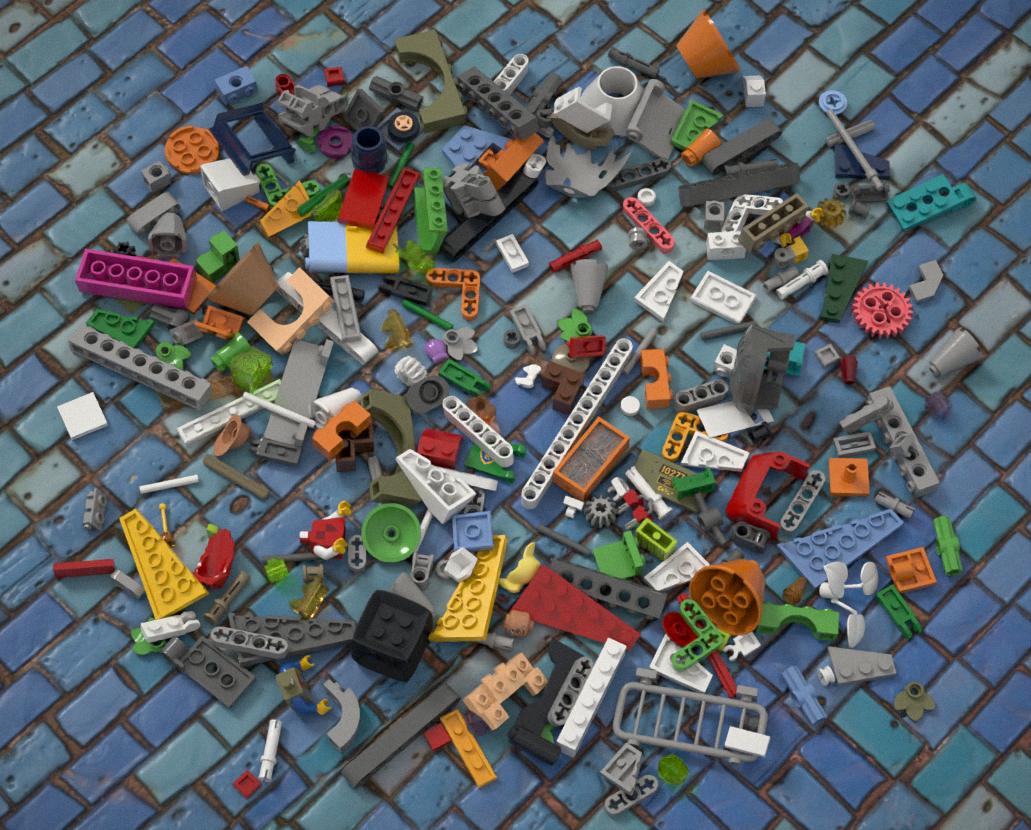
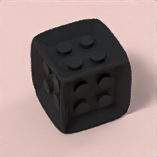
M376 590L367 602L351 641L353 660L376 673L398 681L408 682L416 671L427 647L428 636L433 629L432 612L410 599L388 591Z

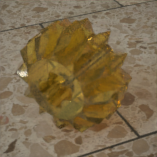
M834 197L831 200L825 198L824 201L818 203L817 208H822L825 215L824 217L820 216L821 226L825 224L829 229L831 225L834 228L838 224L842 225L847 213L845 205H841L840 200L834 201Z

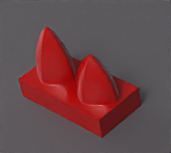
M603 335L570 337V340L566 342V345L569 347V356L605 355L606 337Z

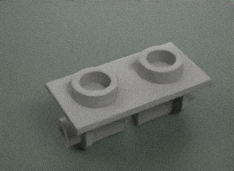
M98 488L90 491L86 497L85 509L91 510L84 513L83 526L86 530H92V527H95L97 530L102 531L107 496Z

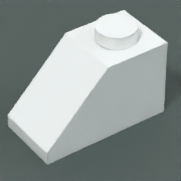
M760 75L743 76L745 106L763 107L766 96L764 79Z

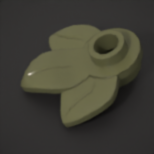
M918 682L908 683L904 691L898 693L894 700V709L897 711L905 710L907 716L915 722L922 717L924 709L931 711L935 708L933 697L926 693L923 686ZM911 690H915L917 695L911 694Z

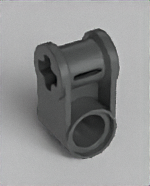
M738 522L731 534V540L734 544L760 554L765 553L767 539L771 537V533L766 529L755 527L746 522ZM737 532H743L745 536H740Z

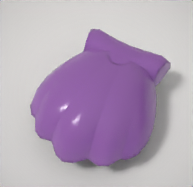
M430 339L429 343H426L424 351L433 360L434 365L449 359L446 354V345L442 340Z

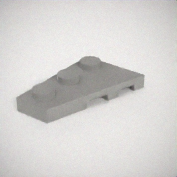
M830 646L827 648L837 686L893 677L897 674L892 655Z

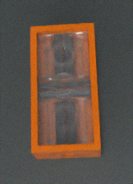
M598 416L554 469L552 482L579 501L585 502L629 448L630 437Z

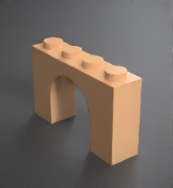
M300 267L287 282L303 299L304 307L301 316L291 324L280 325L262 309H259L247 321L282 356L292 350L294 340L302 339L306 335V331L311 326L317 324L323 313L328 312L335 302Z

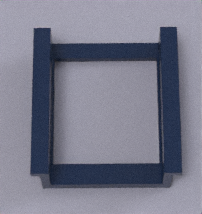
M262 103L219 113L216 116L213 127L209 129L243 176L249 175L253 163L282 156L287 164L294 162L293 156L296 149L292 148L264 111ZM255 116L254 120L276 149L251 155L227 123Z

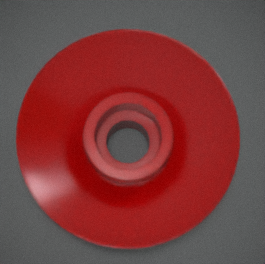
M669 612L664 616V631L675 644L685 647L697 639V636L680 613Z

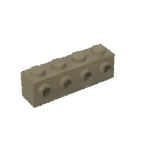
M798 193L794 194L742 228L738 241L749 253L754 250H760L769 240L774 241L780 233L789 231L795 223H801L806 218L809 205Z

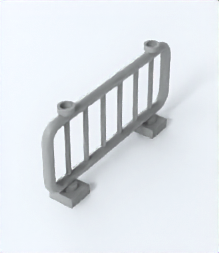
M637 668V682L626 683L620 689L613 719V732L618 738L628 741L627 743L634 748H639L640 743L721 757L729 759L728 763L734 766H740L741 761L752 762L759 757L740 753L736 750L734 752L718 749L726 706L742 709L739 729H743L746 710L758 712L760 719L757 733L765 735L768 713L762 705L753 703L757 702L758 688L738 685L736 696L740 700L656 686L658 681L657 671ZM630 690L642 691L634 733L621 730L626 696ZM646 692L662 695L654 737L638 734ZM666 696L682 698L674 741L658 738ZM686 699L702 702L694 744L678 742ZM706 703L722 705L714 748L698 745Z

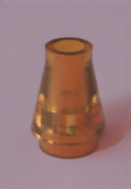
M799 576L797 580L785 588L782 595L784 601L791 605L799 603L808 585V580Z

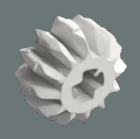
M411 356L404 357L395 366L397 378L402 383H405L407 387H411L415 383L427 378V371L424 370L425 367L416 358Z

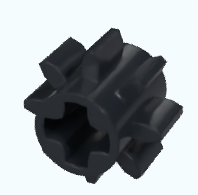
M128 241L126 243L118 242L117 247L113 248L115 254L136 257L134 253L136 252L135 246L130 247Z

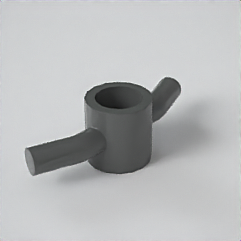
M701 491L694 493L695 500L702 512L697 515L700 528L705 533L712 530L721 546H726L728 541L718 527L723 524L721 513L716 507L708 509Z

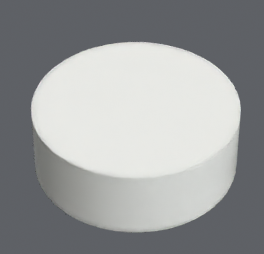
M644 188L638 192L637 200L644 207H650L655 203L656 194L653 190Z
M625 397L621 401V412L626 416H634L639 411L640 403L635 397Z

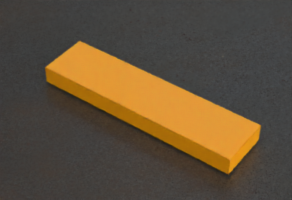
M456 709L442 716L440 722L477 787L480 789L497 780L496 774L459 710Z

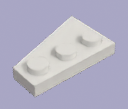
M687 542L644 577V581L650 588L664 592L690 582L699 569L710 564Z
M665 634L649 666V670H655L658 675L697 693L705 694L713 675L699 663L683 672L673 669L671 664L672 657L682 648L677 646ZM687 655L686 658H684L683 660L677 658V664L681 663L682 665H684L685 659H687L689 656Z

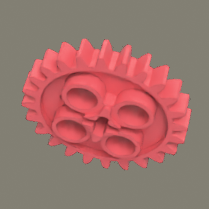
M876 282L875 287L869 284L868 289L863 287L862 291L857 292V296L854 297V304L851 309L854 310L852 316L855 317L854 322L860 323L859 329L866 328L865 334L869 331L872 332L871 337L875 334H878L879 339H881L882 335H885L888 339L890 334L896 337L897 332L902 334L903 330L907 329L911 322L913 314L911 309L913 305L909 304L910 298H905V292L900 294V288L894 290L893 284L890 287H886L885 282L883 286H880L878 282Z

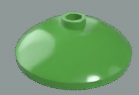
M387 503L374 508L367 515L362 525V541L365 548L373 557L383 562L394 563L408 558L414 553L420 542L421 528L417 517L410 509L400 504ZM390 530L395 531L396 534L394 537L388 536V532Z

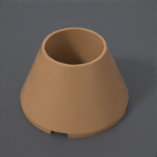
M256 243L220 281L217 287L207 296L209 301L252 316L279 287V283L260 244Z

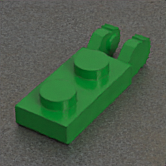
M448 359L438 372V376L465 392L472 394L479 400H484L486 396L482 391L475 388L476 385L488 392L492 389L490 383L451 359Z
M890 585L876 593L875 597L895 625L900 628L901 633L906 639L912 638V633L906 625L907 622H910L911 627L916 633L922 632V627L915 618V614L894 585Z

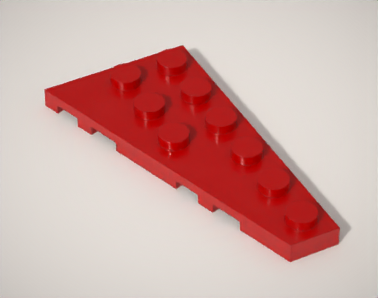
M545 564L541 566L510 610V612L512 610L527 612L530 614V620L606 643L608 638L626 645V650L629 651L641 635L640 632Z

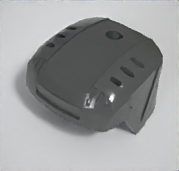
M751 325L746 330L737 346L736 359L729 384L732 402L738 411L752 415L754 409L778 408L784 374L787 371L790 350L794 348L795 335ZM766 366L769 373L767 379L763 380V371ZM773 371L778 372L775 382L772 381Z

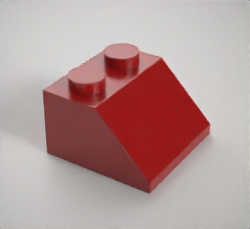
M425 428L421 435L417 453L430 460L432 465L455 470L463 435Z

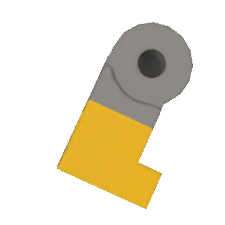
M801 237L794 238L792 245L786 248H778L775 251L773 264L776 268L785 269L807 259L809 250Z

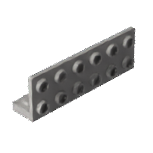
M326 339L324 346H318L302 340H294L274 404L310 419L308 407L317 398L334 341ZM271 412L264 438L302 446L308 423H299Z

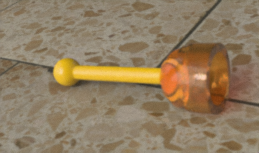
M161 503L159 509L162 514L164 532L160 536L170 547H173L175 545L174 536L167 530L165 514L167 506Z

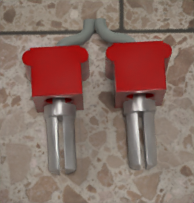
M629 489V492L623 496L626 502L617 508V514L619 515L631 507L636 509L632 512L635 519L624 525L628 531L642 523L646 518L652 522L654 521L651 515L653 510L652 503L654 502L652 498H647L645 495H640L638 492ZM642 498H644L646 501H650V502H649V508H650V510H648L647 508L643 507V506H644V501H643Z

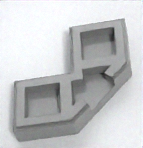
M936 260L918 266L924 281L909 286V290L916 303L933 299L943 277V273Z

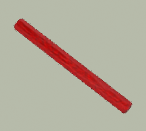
M682 593L677 597L679 605L684 600L690 599L686 593ZM686 606L685 612L690 611L692 613L693 608ZM701 620L695 623L697 628H705ZM711 637L709 639V642L705 644L706 648L709 643L713 642ZM716 650L707 657L729 698L734 699L737 697V686L718 650Z

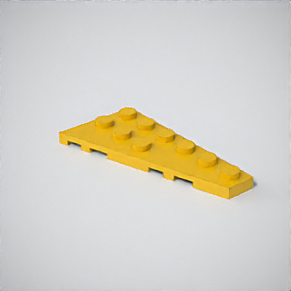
M493 535L494 549L478 551L476 554L478 559L471 575L459 583L447 604L448 609L443 617L438 619V626L434 633L431 632L428 636L430 642L486 641L508 542L506 535Z

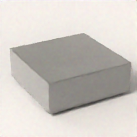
M831 344L814 352L815 357L824 369L839 362L841 359Z

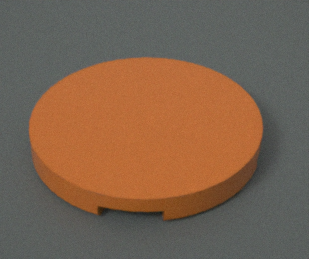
M193 125L185 126L175 130L169 136L164 148L165 157L168 164L176 171L184 174L201 173L200 166L202 164L217 161L219 144L208 129L193 127Z

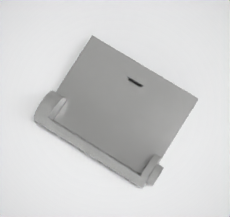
M651 79L648 81L629 123L626 135L630 140L635 141L656 157L669 159L674 147L670 142L686 109L663 94L665 85L661 81Z

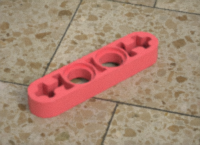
M626 198L623 202L624 213L637 227L646 229V237L659 251L663 253L671 252L674 248V238L636 198ZM645 216L648 220L641 222L638 220V217ZM656 228L659 230V233L651 234L649 230Z

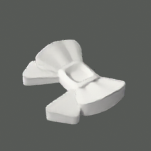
M535 364L523 368L528 375L526 378L516 377L517 385L525 388H532L534 386L537 375L542 372L541 367Z

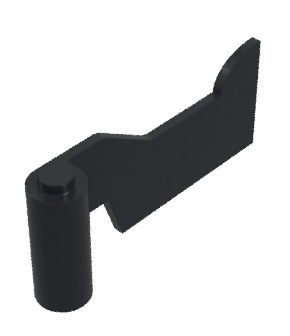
M551 638L549 643V657L555 665L543 694L539 699L520 711L515 725L510 728L507 734L509 743L550 766L554 765L558 760L561 747L544 739L541 735L545 725H551L548 721V713L574 662L584 656L554 638ZM585 663L581 664L583 667L581 671L578 672L579 674H581L583 670L587 669L585 668ZM572 678V686L578 688L579 681L576 678ZM563 695V702L566 705H570V697ZM560 711L559 713H556V714H555V715L557 716V718H556L557 721H558V720H561V719L559 718V715H560L561 711Z

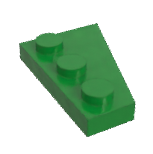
M96 309L86 322L87 327L94 328L99 333L108 334L113 339L119 342L123 341L128 346L137 349L154 327L155 321L149 319L145 321L135 316L126 317L119 315V313Z

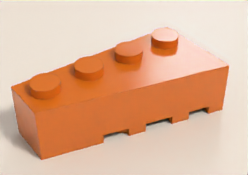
M536 133L523 141L516 136L514 141L510 139L504 146L506 150L501 149L495 156L496 160L492 159L486 165L487 170L483 175L490 178L496 192L543 143L544 140Z

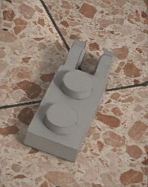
M527 304L509 310V314L524 344L526 343L529 353L531 355L535 354V347L531 342L533 340H537L541 351L546 350L542 333Z
M880 396V398L875 399L874 404L866 405L860 411L847 415L845 419L840 421V424L848 433H852L894 408V403L888 397Z

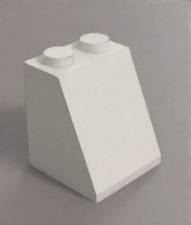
M230 158L200 166L203 185L222 212L244 201L247 196L251 197L260 192L259 184L261 183L256 174L253 175L251 171L249 175L243 176Z

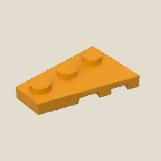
M300 180L259 221L267 238L317 213L315 209L304 217H300L296 213L297 207L310 199Z

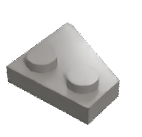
M626 743L600 771L601 776L632 796L643 760L642 752Z

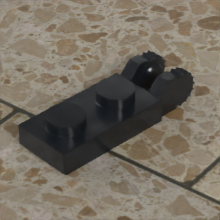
M387 274L383 276V281L394 286L380 284L378 290L385 294H391L392 296L427 306L433 292V288Z

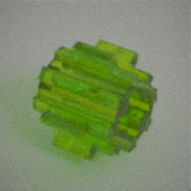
M274 557L267 560L268 563L264 565L265 573L270 582L275 581L277 584L284 581V577L289 575L282 558L277 560Z

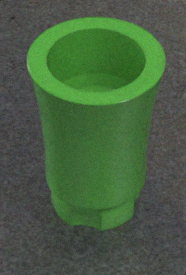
M237 332L210 360L215 368L222 373L237 362L253 354L254 351L246 339Z

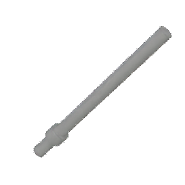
M829 109L826 114L866 172L865 176L874 184L878 191L882 190L884 186L878 178L879 175L875 169L871 168L834 111Z

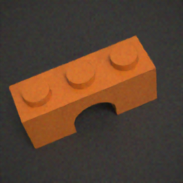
M664 349L641 350L640 364L642 376L649 375L657 379L654 383L645 384L646 409L669 408L670 401L673 400V390L669 389L671 375L666 367H669L668 356H665Z
M355 400L350 404H346L336 417H331L327 425L322 429H318L313 434V446L330 461L343 449V439L338 436L339 432L351 430L358 436L371 424V414Z

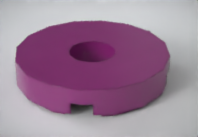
M330 126L320 133L318 148L326 157L332 159L343 158L351 152L353 135L345 127ZM335 139L341 141L339 144L331 143Z

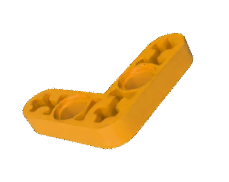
M688 412L677 414L664 444L662 458L673 463L678 460L688 434L694 435L698 431L696 426L703 424L699 416ZM683 419H686V422L684 424H681V421ZM698 431V432L703 433V434H705V435L708 436V434H707L706 431H704V432ZM729 433L722 434L721 437L714 436L712 438L726 442ZM680 434L682 436V440L675 441L673 440L672 435ZM674 446L675 448L673 454L671 456H668L671 447Z

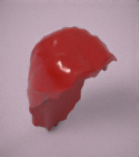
M226 528L223 530L219 529L218 533L209 539L205 552L200 557L198 566L193 572V575L205 588H222L232 569L235 542L231 537L230 530Z

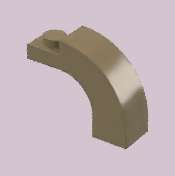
M554 111L549 117L563 136L586 149L596 150L598 146L607 147L615 135L613 129L599 127L586 133L555 116Z

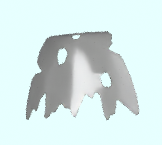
M552 136L548 143L546 159L554 170L546 171V184L570 197H592L613 180L628 160L631 152L614 163L616 155L611 151L604 163L598 166V163L592 164L590 150L585 154L576 155L575 150L571 148L570 144H567L566 152L562 158L560 145H556L555 137ZM604 170H607V174L604 176V178L600 179V173ZM566 178L570 180L571 186L563 185Z

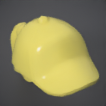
M535 542L530 543L526 547L523 559L519 561L518 567L510 572L507 578L499 579L498 584L511 593H518L524 584L531 582L541 568V563L534 557Z

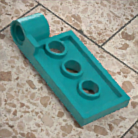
M944 174L887 200V206L902 230L906 232L950 210L953 213L961 208H967L977 198L967 183H962L952 188ZM944 190L947 191L949 195L941 196L939 192ZM925 198H930L933 202L931 204H925L923 200ZM908 206H915L916 210L910 212L906 208Z

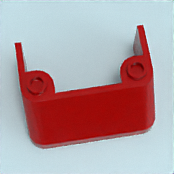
M783 452L753 455L726 507V517L734 523L746 522L755 527L766 529L771 533L770 539L776 541L781 524L763 517L766 512V505L763 501L755 498L769 468L783 471L805 481L810 464Z

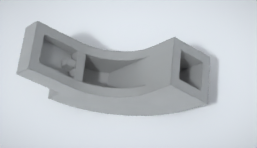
M329 679L323 684L324 692L340 707L342 717L338 724L327 733V741L342 755L353 744L359 733L361 723L358 700L350 688L344 692L337 682L333 683Z

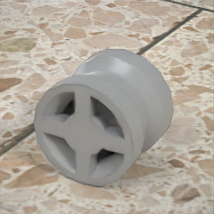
M638 227L629 231L628 234L631 239L629 241L630 248L640 250L647 246V239L645 238L647 236L646 229Z

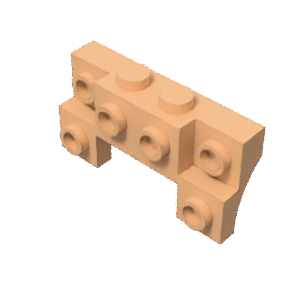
M522 652L515 655L506 664L503 662L494 668L495 673L493 675L488 674L480 680L482 684L463 699L469 710L480 716L491 730H495L509 718L500 704L519 687L525 686L530 694L534 696L546 687L548 682L538 667L533 668Z

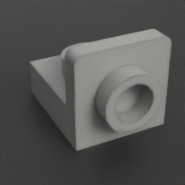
M197 319L169 330L175 345H185L204 336L202 331L198 330L199 326L194 325Z

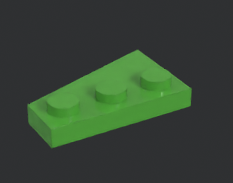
M691 100L670 144L685 151L705 129H711L718 123L723 115Z

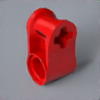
M287 74L277 75L275 87L279 97L286 90H289V93L294 95V87L296 85Z

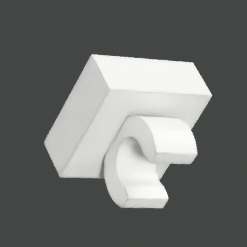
M615 477L611 481L613 486L607 491L611 494L617 491V495L613 500L618 502L629 492L630 488L624 479Z
M565 496L563 504L568 506L565 515L574 519L576 511L583 512L586 504Z

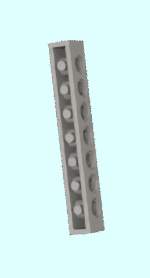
M80 324L68 340L71 352L199 411L202 410L213 394L211 383L208 380L193 376L189 371L180 370L175 365L167 364L156 356L145 354L138 348L134 349L123 341L119 342L113 339L108 334L99 333L90 326L86 327Z

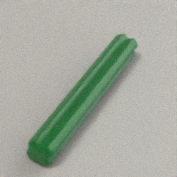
M343 175L297 207L296 213L300 217H304L348 186L351 180L350 177Z

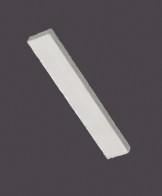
M278 379L249 394L274 404L281 380ZM241 397L178 427L177 432L185 446H188L225 428L233 415L237 414L243 419L264 408Z

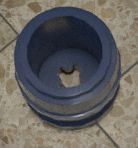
M373 126L362 127L354 133L351 144L353 167L356 170L372 173L382 172L388 161L387 144L384 134Z

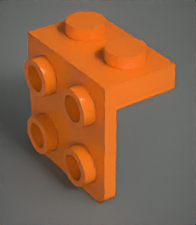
M209 305L203 323L195 321L194 325L199 326L198 330L213 335L216 332L215 336L231 340L237 332L240 333L245 317Z

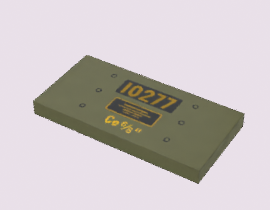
M642 450L634 466L654 492L659 495L661 494L663 500L697 515L699 507L695 497L677 500L671 484V479L674 476L682 478L697 473L646 450ZM627 478L626 483L635 487L630 479ZM707 493L702 494L703 499H705Z

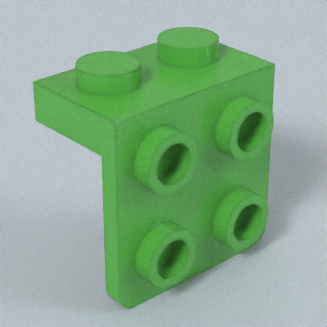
M631 530L623 532L622 541L597 547L593 550L599 571L622 579L642 575L643 566L645 565L644 556L639 554L637 549L639 548L637 537H633Z

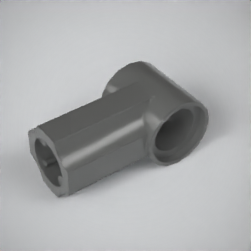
M159 304L152 307L149 315L151 320L167 326L169 330L183 325L190 320L189 314L180 309L174 311Z

